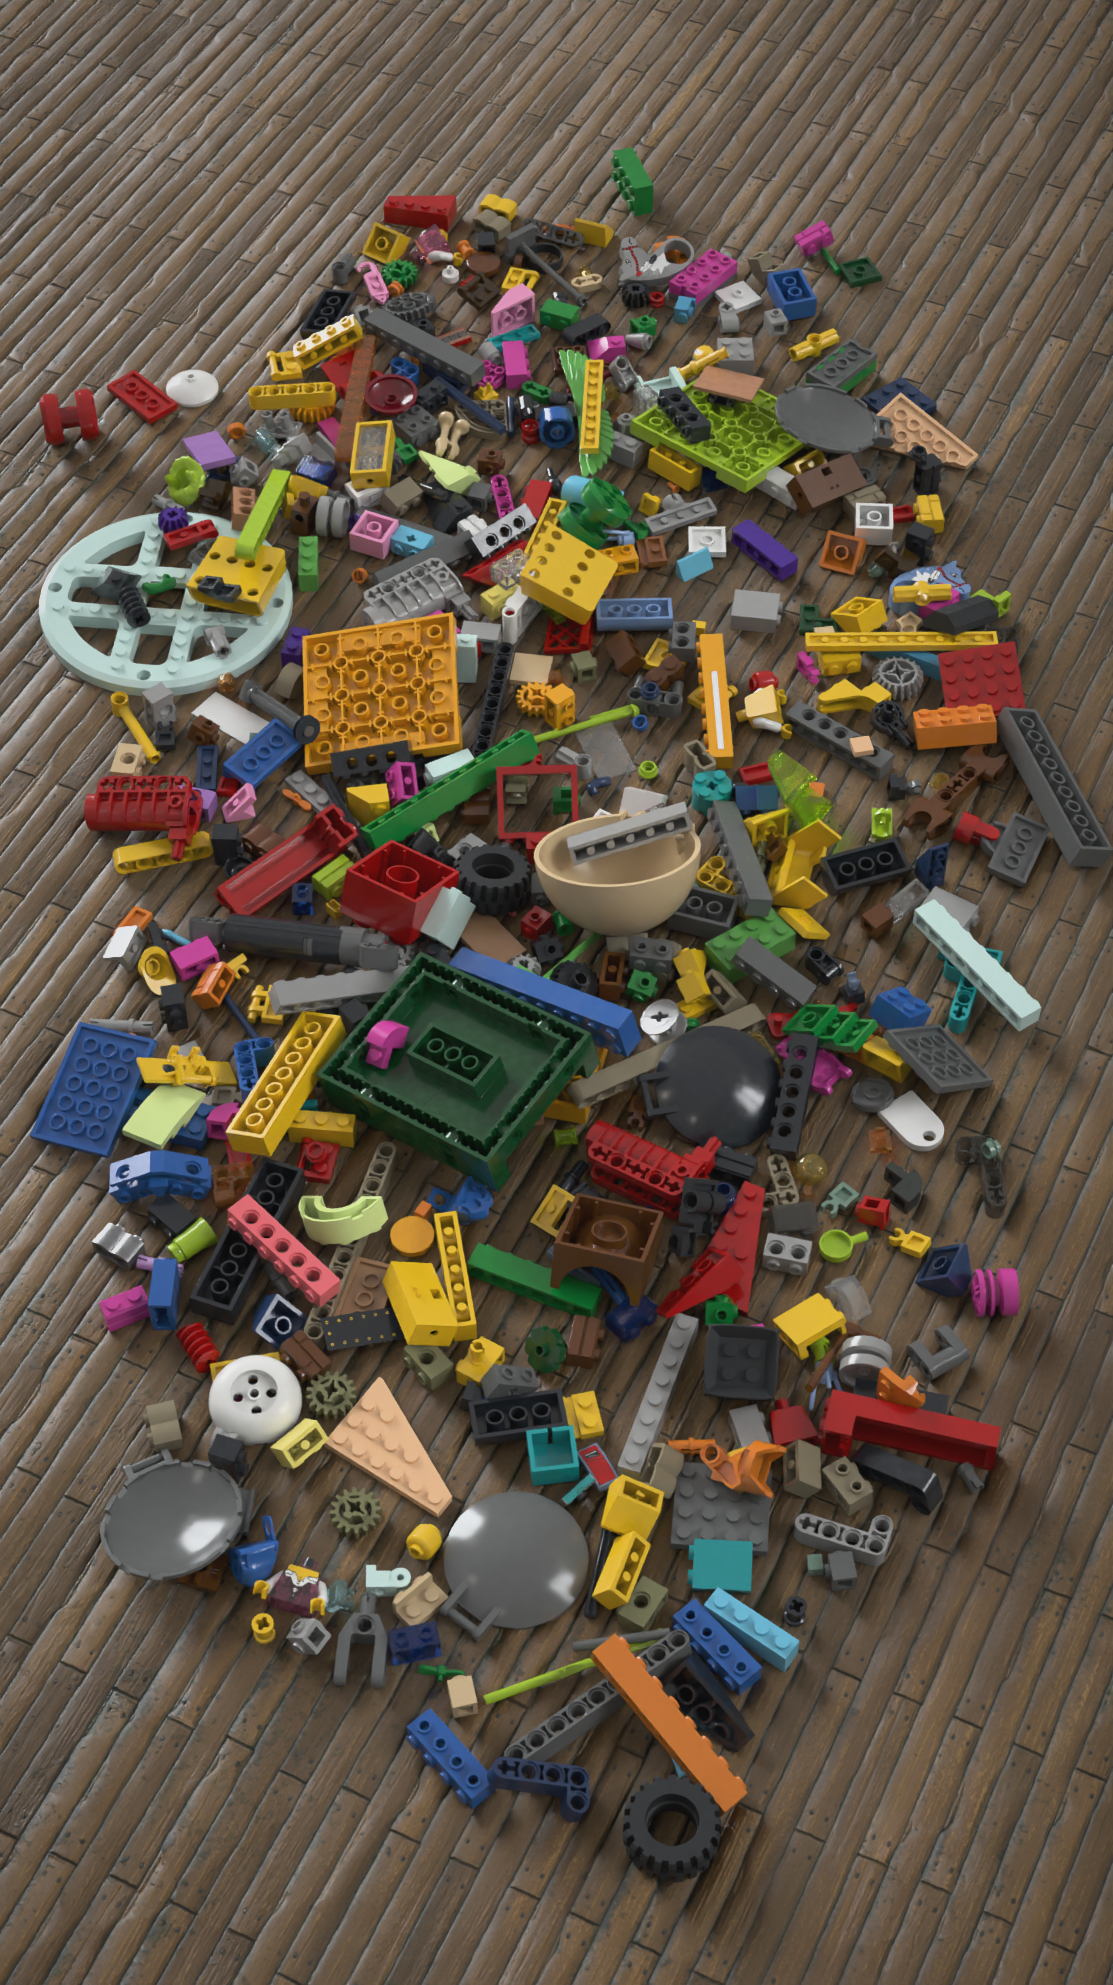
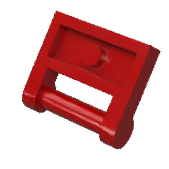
M303 1137L300 1143L301 1150L296 1167L305 1168L307 1161L305 1152L309 1144L312 1142L323 1143L328 1151L327 1157L321 1163H312L310 1171L304 1170L305 1180L331 1184L340 1151V1144L315 1141L312 1138Z

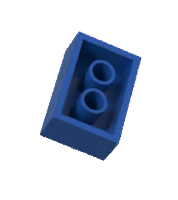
M801 268L768 274L767 291L776 309L781 308L788 321L816 315L817 298Z

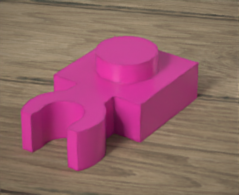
M804 651L797 653V669L805 679H809L812 685L819 683L817 676L820 675V672L814 668L813 659L808 657Z

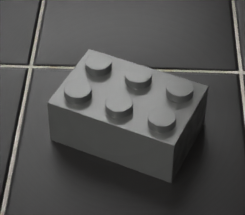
M693 886L684 903L669 917L668 929L713 939L734 928L739 915V899L737 896Z

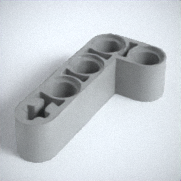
M804 1513L800 1514L795 1520L794 1537L801 1544L829 1553L838 1550L852 1551L854 1561L870 1566H879L885 1559L891 1541L893 1522L886 1515L876 1516L871 1523L869 1532H865ZM877 1529H884L886 1532H880ZM825 1534H830V1535H832L833 1537H832V1538H827V1537H825L824 1535H825ZM847 1542H854L856 1545H849ZM871 1549H877V1550H879V1552H878V1553H874V1552H872V1551H870V1550H871Z

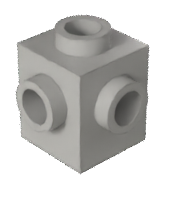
M360 304L352 307L353 311L348 314L349 316L353 314L362 330H365L364 319L372 312L370 305L362 306Z
M242 457L236 464H233L229 470L231 482L241 488H247L249 485H252L259 477L257 464L245 457Z
M300 1618L292 1625L291 1632L286 1638L292 1643V1648L301 1655H318L332 1635L317 1619Z

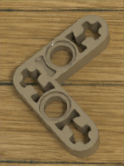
M773 1154L767 1160V1171L774 1192L766 1193L764 1202L770 1201L774 1206L772 1208L763 1207L762 1217L796 1210L799 1205V1194L786 1158L780 1154ZM773 1163L780 1165V1172L777 1173V1167ZM780 1179H785L789 1182V1184L786 1186H780L777 1183V1181Z

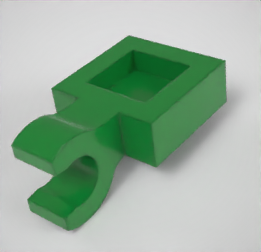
M399 437L395 439L394 450L400 454L403 465L419 459L418 452L410 443L405 445Z

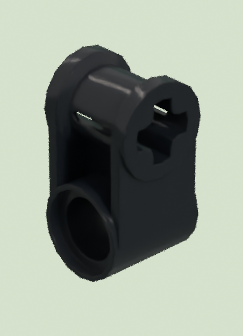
M812 946L807 950L805 968L818 978L822 984L827 986L833 978L844 973L841 963L830 956L822 947Z

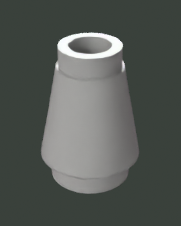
M647 333L627 334L625 344L642 350L650 349L652 337Z

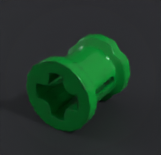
M558 910L554 911L552 922L557 926V934L559 936L571 934L575 928L573 923Z

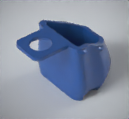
M469 1176L454 1196L434 1187L427 1203L442 1213L456 1211L458 1223L469 1225L488 1217L489 1208L493 1205V1198L485 1185L474 1180L473 1176ZM437 1194L442 1195L446 1200L445 1204L442 1206L437 1205L434 1202V1196Z
M262 1516L264 1540L227 1549L231 1571L235 1579L243 1586L253 1587L256 1581L266 1579L272 1572L279 1549V1542L275 1538L271 1516ZM267 1522H268L269 1527H270V1534H269L268 1529H267Z

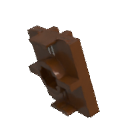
M221 1554L217 1559L204 1567L206 1571H196L186 1576L178 1577L177 1583L216 1593L219 1585L222 1583V1577L226 1573V1567L230 1558L227 1555Z

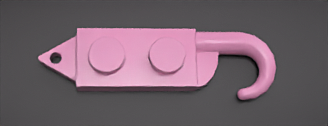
M372 262L359 264L357 272H360V269L364 267L371 269V272L364 275V282L372 301L383 305L389 299V293L377 266Z

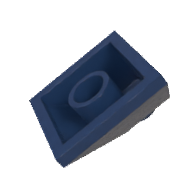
M965 1243L932 1248L915 1283L920 1287L945 1297L964 1295L972 1279L968 1246Z
M278 1293L267 1295L254 1313L253 1332L280 1351V1346L283 1342L291 1338L300 1329L304 1331L308 1316Z

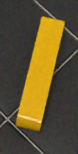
M331 382L254 386L248 390L249 404L253 410L332 406L336 403L335 385Z
M204 831L197 832L192 837L191 846H185L183 860L180 862L171 860L173 845L168 838L117 848L112 854L115 869L119 874H128L207 858L213 853L210 835Z

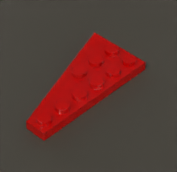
M744 1181L708 1248L712 1246L730 1253L745 1272L737 1285L717 1295H728L729 1298H733L734 1305H738V1313L748 1317L765 1189Z

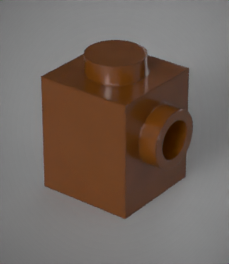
M880 902L862 915L860 927L875 940L893 927V912Z

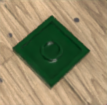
M868 256L837 264L841 270L840 274L850 288L882 281L881 273Z

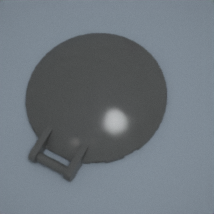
M805 383L803 387H796L794 385L785 389L784 393L779 394L776 400L775 415L781 426L795 439L810 447L826 452L845 454L860 452L872 445L886 448L893 445V438L890 433L891 419L870 412L865 402L858 397L854 399L848 396L847 391L824 384Z
M167 1447L161 1449L160 1453L142 1461L123 1466L128 1480L124 1483V1488L117 1495L113 1494L105 1508L103 1522L100 1525V1535L104 1550L109 1559L119 1569L142 1579H174L204 1568L217 1559L232 1543L242 1522L243 1501L237 1484L223 1469L219 1470L213 1467L211 1463L194 1459L193 1462H180V1459L173 1460Z
M519 1491L498 1493L473 1504L458 1518L446 1540L444 1572L452 1595L443 1604L439 1613L444 1617L448 1616L472 1634V1638L477 1642L485 1636L492 1626L496 1628L505 1627L514 1628V1630H526L535 1628V1626L545 1622H552L574 1604L587 1578L589 1564L588 1548L580 1526L562 1506L534 1493ZM458 1605L481 1624L476 1626L454 1608Z

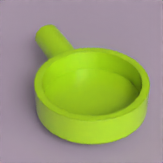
M829 1230L820 1238L819 1252L827 1261L834 1263L843 1262L851 1256L853 1245L867 1241L868 1235L866 1232L849 1236L841 1230Z

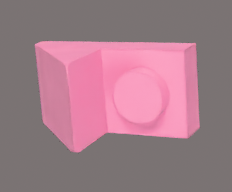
M246 783L222 806L226 822L256 817L253 803L256 801L253 785Z

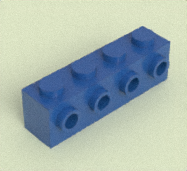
M695 1598L673 1615L672 1630H683L688 1634L692 1652L698 1656L700 1655L706 1661V1666L712 1673H717L722 1678L728 1690H734L740 1696L761 1678L762 1666Z
M431 1708L407 1726V1741L414 1750L419 1749L423 1753V1759L431 1768L435 1767L440 1772L439 1777L446 1786L451 1785L456 1790L455 1794L462 1804L465 1805L467 1803L474 1809L496 1790L487 1781L488 1771Z

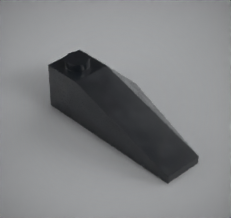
M436 480L429 483V485L447 491L449 496L448 500L442 502L423 494L433 528L448 535L457 532L458 522L467 519V517L473 514L472 506L464 497L446 489L439 481Z
M696 1653L685 1659L662 1682V1690L668 1697L672 1696L678 1702L679 1710L684 1717L686 1715L689 1716L695 1723L696 1728L703 1729L712 1738L736 1753L755 1736L717 1678Z

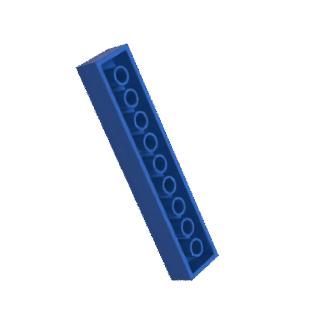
M464 947L459 950L448 964L590 1032L595 1046L606 1048L614 1054L628 1057L642 1039L632 1010Z

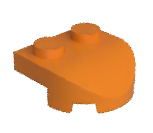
M887 1366L879 1371L876 1397L879 1400L914 1408H920L926 1402L925 1394H919L916 1389L918 1382L911 1375L903 1380Z

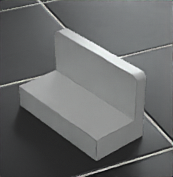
M318 431L315 433L316 443L312 445L314 450L307 456L325 473L339 466L338 450Z
M138 926L118 927L103 958L105 961L118 960L126 971L133 970L148 939Z

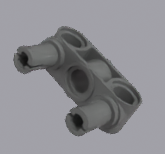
M636 676L633 687L627 691V705L635 704L638 706L639 714L671 719L681 716L683 682L675 681L671 692L660 691V695L656 699L647 700L640 693L642 686L646 683L644 676Z

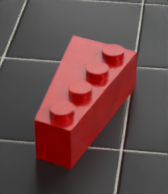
M456 195L388 196L383 206L384 222L433 230L442 229L448 232L457 212Z

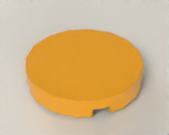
M408 1216L400 1219L394 1224L390 1233L393 1249L405 1257L424 1255L433 1246L435 1239L432 1225L426 1219L419 1216Z

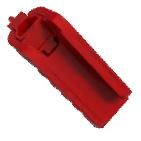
M106 776L99 780L96 794L87 795L84 805V817L90 831H169L168 840L173 845L171 860L180 862L183 860L185 846H191L192 837L196 835L199 829L203 797L198 791L192 789V783L186 776ZM183 782H185L186 786H183L182 789H180L179 786H181ZM108 783L112 785L108 786L107 789L104 788V786H107ZM125 783H131L129 789L122 790V786ZM145 783H148L149 786H145V789H142L141 786H144ZM162 783H169L166 789H159Z
M598 1120L591 1127L585 1138L588 1159L593 1163L591 1179L595 1184L644 1207L649 1205L654 1210L663 1211L664 1216L673 1220H679V1210L673 1212L672 1208L676 1209L681 1206L685 1177L708 1179V1173H710L715 1165V1153L722 1145V1142L718 1141L717 1137H710L703 1148L697 1146L691 1155L685 1153L682 1157L603 1120ZM603 1171L604 1174H605V1176H604V1175H600V1176L598 1177V1176H597V1173H601V1172ZM616 1179L625 1180V1183L621 1186H618L613 1182ZM639 1189H642V1193H634V1190L638 1191ZM659 1196L663 1198V1201L654 1203L651 1199Z

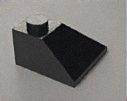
M108 566L91 590V594L117 601V594L122 588L130 585L136 586L142 577L136 573Z

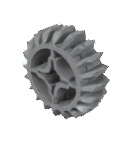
M893 656L892 659L886 657L884 661L880 660L875 665L872 672V683L876 682L892 694L891 698L893 701L899 699L902 702L904 698L909 700L910 697H916V694L920 693L924 682L923 671L919 665H916L915 661L910 662L909 658L902 659V656L900 658Z

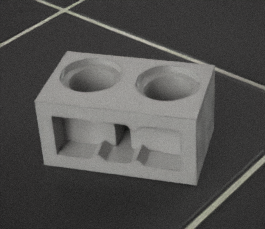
M768 1233L763 1252L762 1267L773 1271L779 1270L793 1275L806 1276L811 1257L812 1241Z

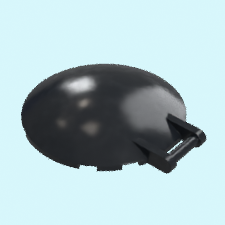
M705 1026L682 1034L665 1050L656 1073L642 1074L636 1077L644 1102L645 1119L665 1117L667 1122H670L678 1130L677 1133L685 1139L704 1146L710 1137H717L718 1141L722 1142L720 1147L728 1146L732 1149L740 1148L756 1141L771 1127L772 1117H776L777 1114L775 1100L776 1097L780 1098L781 1091H778L781 1075L776 1062L767 1049L750 1035L724 1026ZM653 1083L658 1108L653 1107L648 1084Z

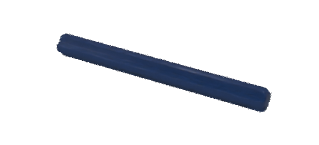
M441 376L434 378L447 387V393L452 399L499 435L506 433L507 427Z

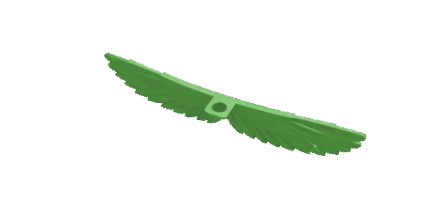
M568 349V353L564 350H559L561 366L571 389L578 417L582 477L587 478L589 474L591 476L595 475L597 468L601 470L603 463H607V457H611V449H613L611 441H614L613 424L611 423L609 412L601 409L599 454H580L585 365L588 358L585 354L582 356L578 351L575 354L570 349ZM604 383L602 386V403L606 399Z

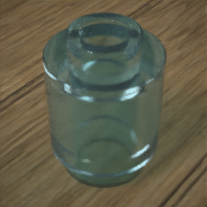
M266 429L255 431L253 436L254 442L264 453H271L272 447L277 444V440Z

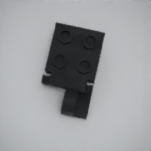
M422 827L406 846L449 867L456 860Z
M685 1177L678 1222H682V1225H672L671 1233L673 1234L668 1241L669 1249L676 1256L694 1257L697 1235L711 1236V1234L717 1232V1230H713L714 1226H718L717 1222H713L714 1214H721L726 1208L725 1196L717 1192L719 1181Z

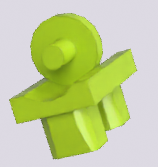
M872 807L871 826L872 838H875V843L892 838V808L877 809Z

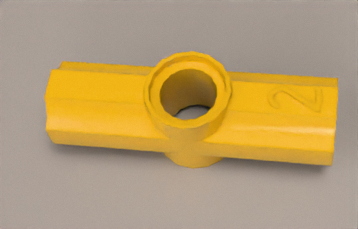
M830 329L821 334H809L806 341L789 348L791 359L796 362L807 356H819L822 349L839 342L837 331Z
M917 581L913 586H894L892 591L893 603L915 602L919 606L928 605L931 601L951 600L952 596L951 584L929 585L926 581Z

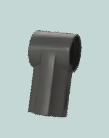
M346 253L339 262L332 264V278L335 284L341 285L348 281V274L357 264V260L352 254Z

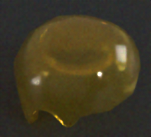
M807 1152L800 1155L795 1161L792 1173L793 1176H797L800 1183L815 1185L821 1183L826 1177L828 1167L821 1156L816 1153Z

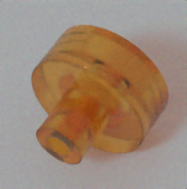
M226 672L218 677L217 688L222 692H233L236 688L237 680L230 672Z

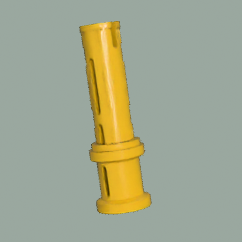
M724 346L696 362L690 361V364L677 369L686 382V379L694 375L698 376L700 371L705 369L706 365H714L729 357V354Z

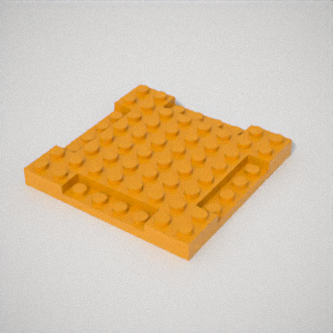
M453 612L302 636L304 716L311 715L320 723L318 737L312 743L305 744V768L309 775L333 772L330 753L411 739L413 755L423 754L424 757L463 750L458 699L457 630ZM390 751L388 759L396 758V754ZM370 755L368 759L369 762L377 760L374 755ZM351 758L349 761V765L358 763L354 758Z

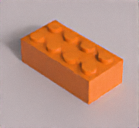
M979 704L972 707L963 705L950 709L941 707L937 710L920 709L913 712V729L918 750L997 743V722L991 705Z

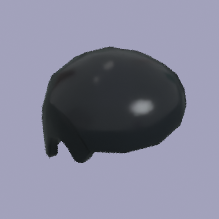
M237 855L232 859L228 858L224 865L226 878L230 879L252 864L253 861L241 855Z

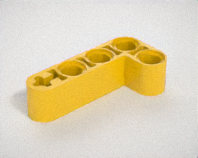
M720 856L711 857L698 870L696 883L704 889L737 896L734 892L733 882L725 878V860ZM739 906L738 916L746 920L754 917L750 915H744L742 907Z

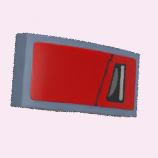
M597 1443L577 1451L578 1461L587 1473H590L595 1479L593 1485L599 1492L609 1488L610 1484L618 1478L612 1464Z

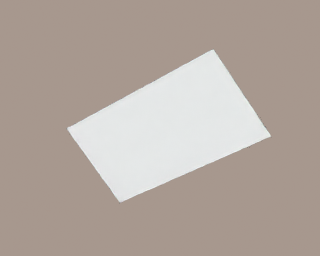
M217 692L213 693L192 712L197 717L202 715L220 726V730L244 744L249 741L250 733H259L270 723Z

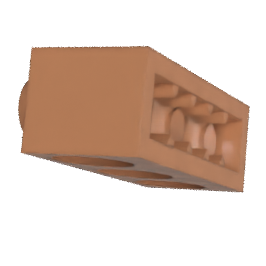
M233 487L231 497V529L243 530L258 500V497L255 496V489Z

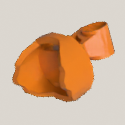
M755 1440L743 1451L730 1457L724 1448L715 1443H707L701 1448L700 1456L703 1462L713 1471L711 1475L712 1480L724 1483L727 1487L738 1493L749 1492L773 1499L774 1494L765 1482L770 1471L771 1461L783 1456L787 1448ZM717 1450V1457L711 1461V1454Z

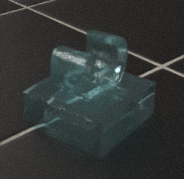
M338 1579L327 1588L329 1602L326 1606V1611L335 1613L340 1608L347 1610L353 1606V1602L346 1600V1597H351L354 1594V1590L347 1588V1581Z

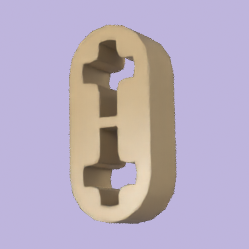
M590 274L572 279L571 286L579 294L595 291L602 288V276Z

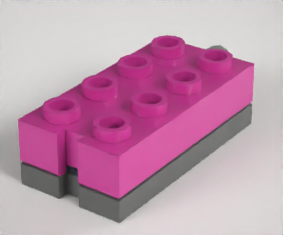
M710 248L669 281V298L676 302L679 296L696 298L695 311H697L715 296V291L725 288L737 278L738 261L732 259L730 252L721 254Z

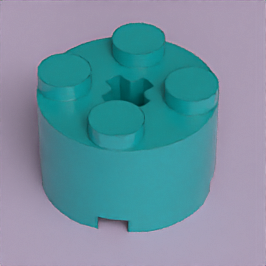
M707 771L695 775L692 783V806L697 812L699 810L707 816L708 808H711L713 800L731 801L732 783L724 771Z

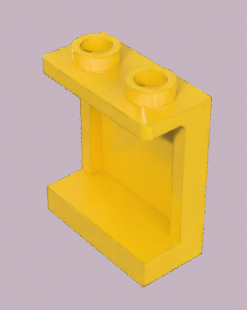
M819 1293L773 1319L775 1330L780 1329L779 1338L801 1361L809 1356L807 1351L808 1345L835 1329L842 1335L847 1333L845 1327L847 1321L841 1311L837 1312L830 1300L824 1299Z

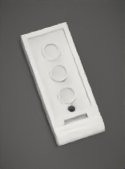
M533 571V572L530 574V576L533 577V575L535 574V571ZM518 586L512 597L507 599L505 608L502 610L503 641L511 644L517 642L518 637L545 606L521 593V586Z

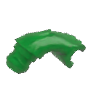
M164 574L163 580L157 584L143 583L142 590L148 595H157L175 588L176 579L175 577L171 578L168 574Z

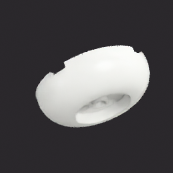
M263 1355L245 1356L229 1363L216 1376L209 1393V1410L215 1426L225 1429L227 1433L234 1432L239 1434L237 1438L247 1446L262 1443L269 1444L282 1438L296 1424L302 1409L301 1387L294 1373L279 1360ZM250 1379H258V1382L254 1385L248 1381ZM270 1390L272 1393H276V1395L269 1398L266 1393ZM239 1394H241L243 1396V1400L241 1402H235L233 1399L238 1398ZM252 1410H262L261 1413L252 1414Z

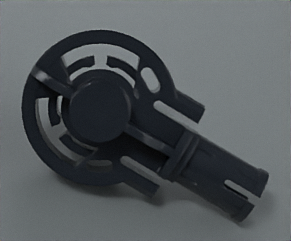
M890 700L881 701L874 706L871 714L872 726L878 732L886 734L890 739L892 737L897 738L905 750H909V747L912 748L916 742L906 731L909 724L905 721L903 708L898 703Z

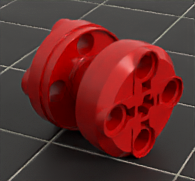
M88 388L74 391L75 406L59 408L56 393L42 395L39 403L46 443L51 446L65 444L63 429L75 427L81 428L83 441H94L99 437L100 432L93 392Z

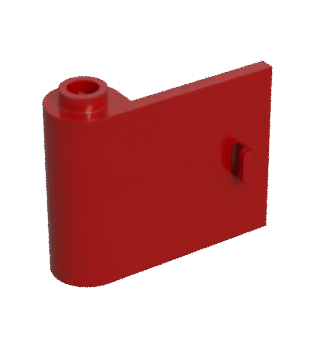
M352 350L319 366L328 380L335 385L336 391L345 402L363 395L366 386L373 379L383 376L376 369L371 371L356 350Z

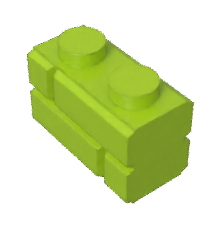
M343 854L312 876L314 890L328 901L333 897L340 896L343 892L346 870L353 866L354 863Z

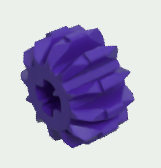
M168 506L167 510L162 509V513L158 514V527L164 534L189 526V516L183 508L178 509L177 506L170 508Z

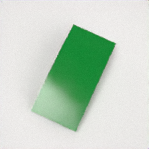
M804 1004L783 1027L782 1032L791 1037L793 1033L819 1036V1047L856 1053L878 1028V1024L874 1019H859L856 1012H839L836 1005Z

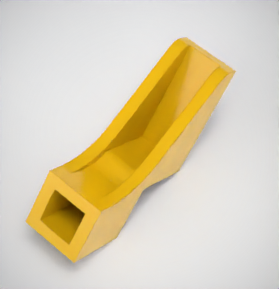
M844 679L818 696L817 711L822 714L851 709H862L872 713L877 703L886 700L891 701L892 694L876 682L864 687L861 691Z
M685 948L677 953L678 956L673 958L681 976L676 982L686 1003L694 1004L711 995L704 976L707 956L704 950H696V948Z

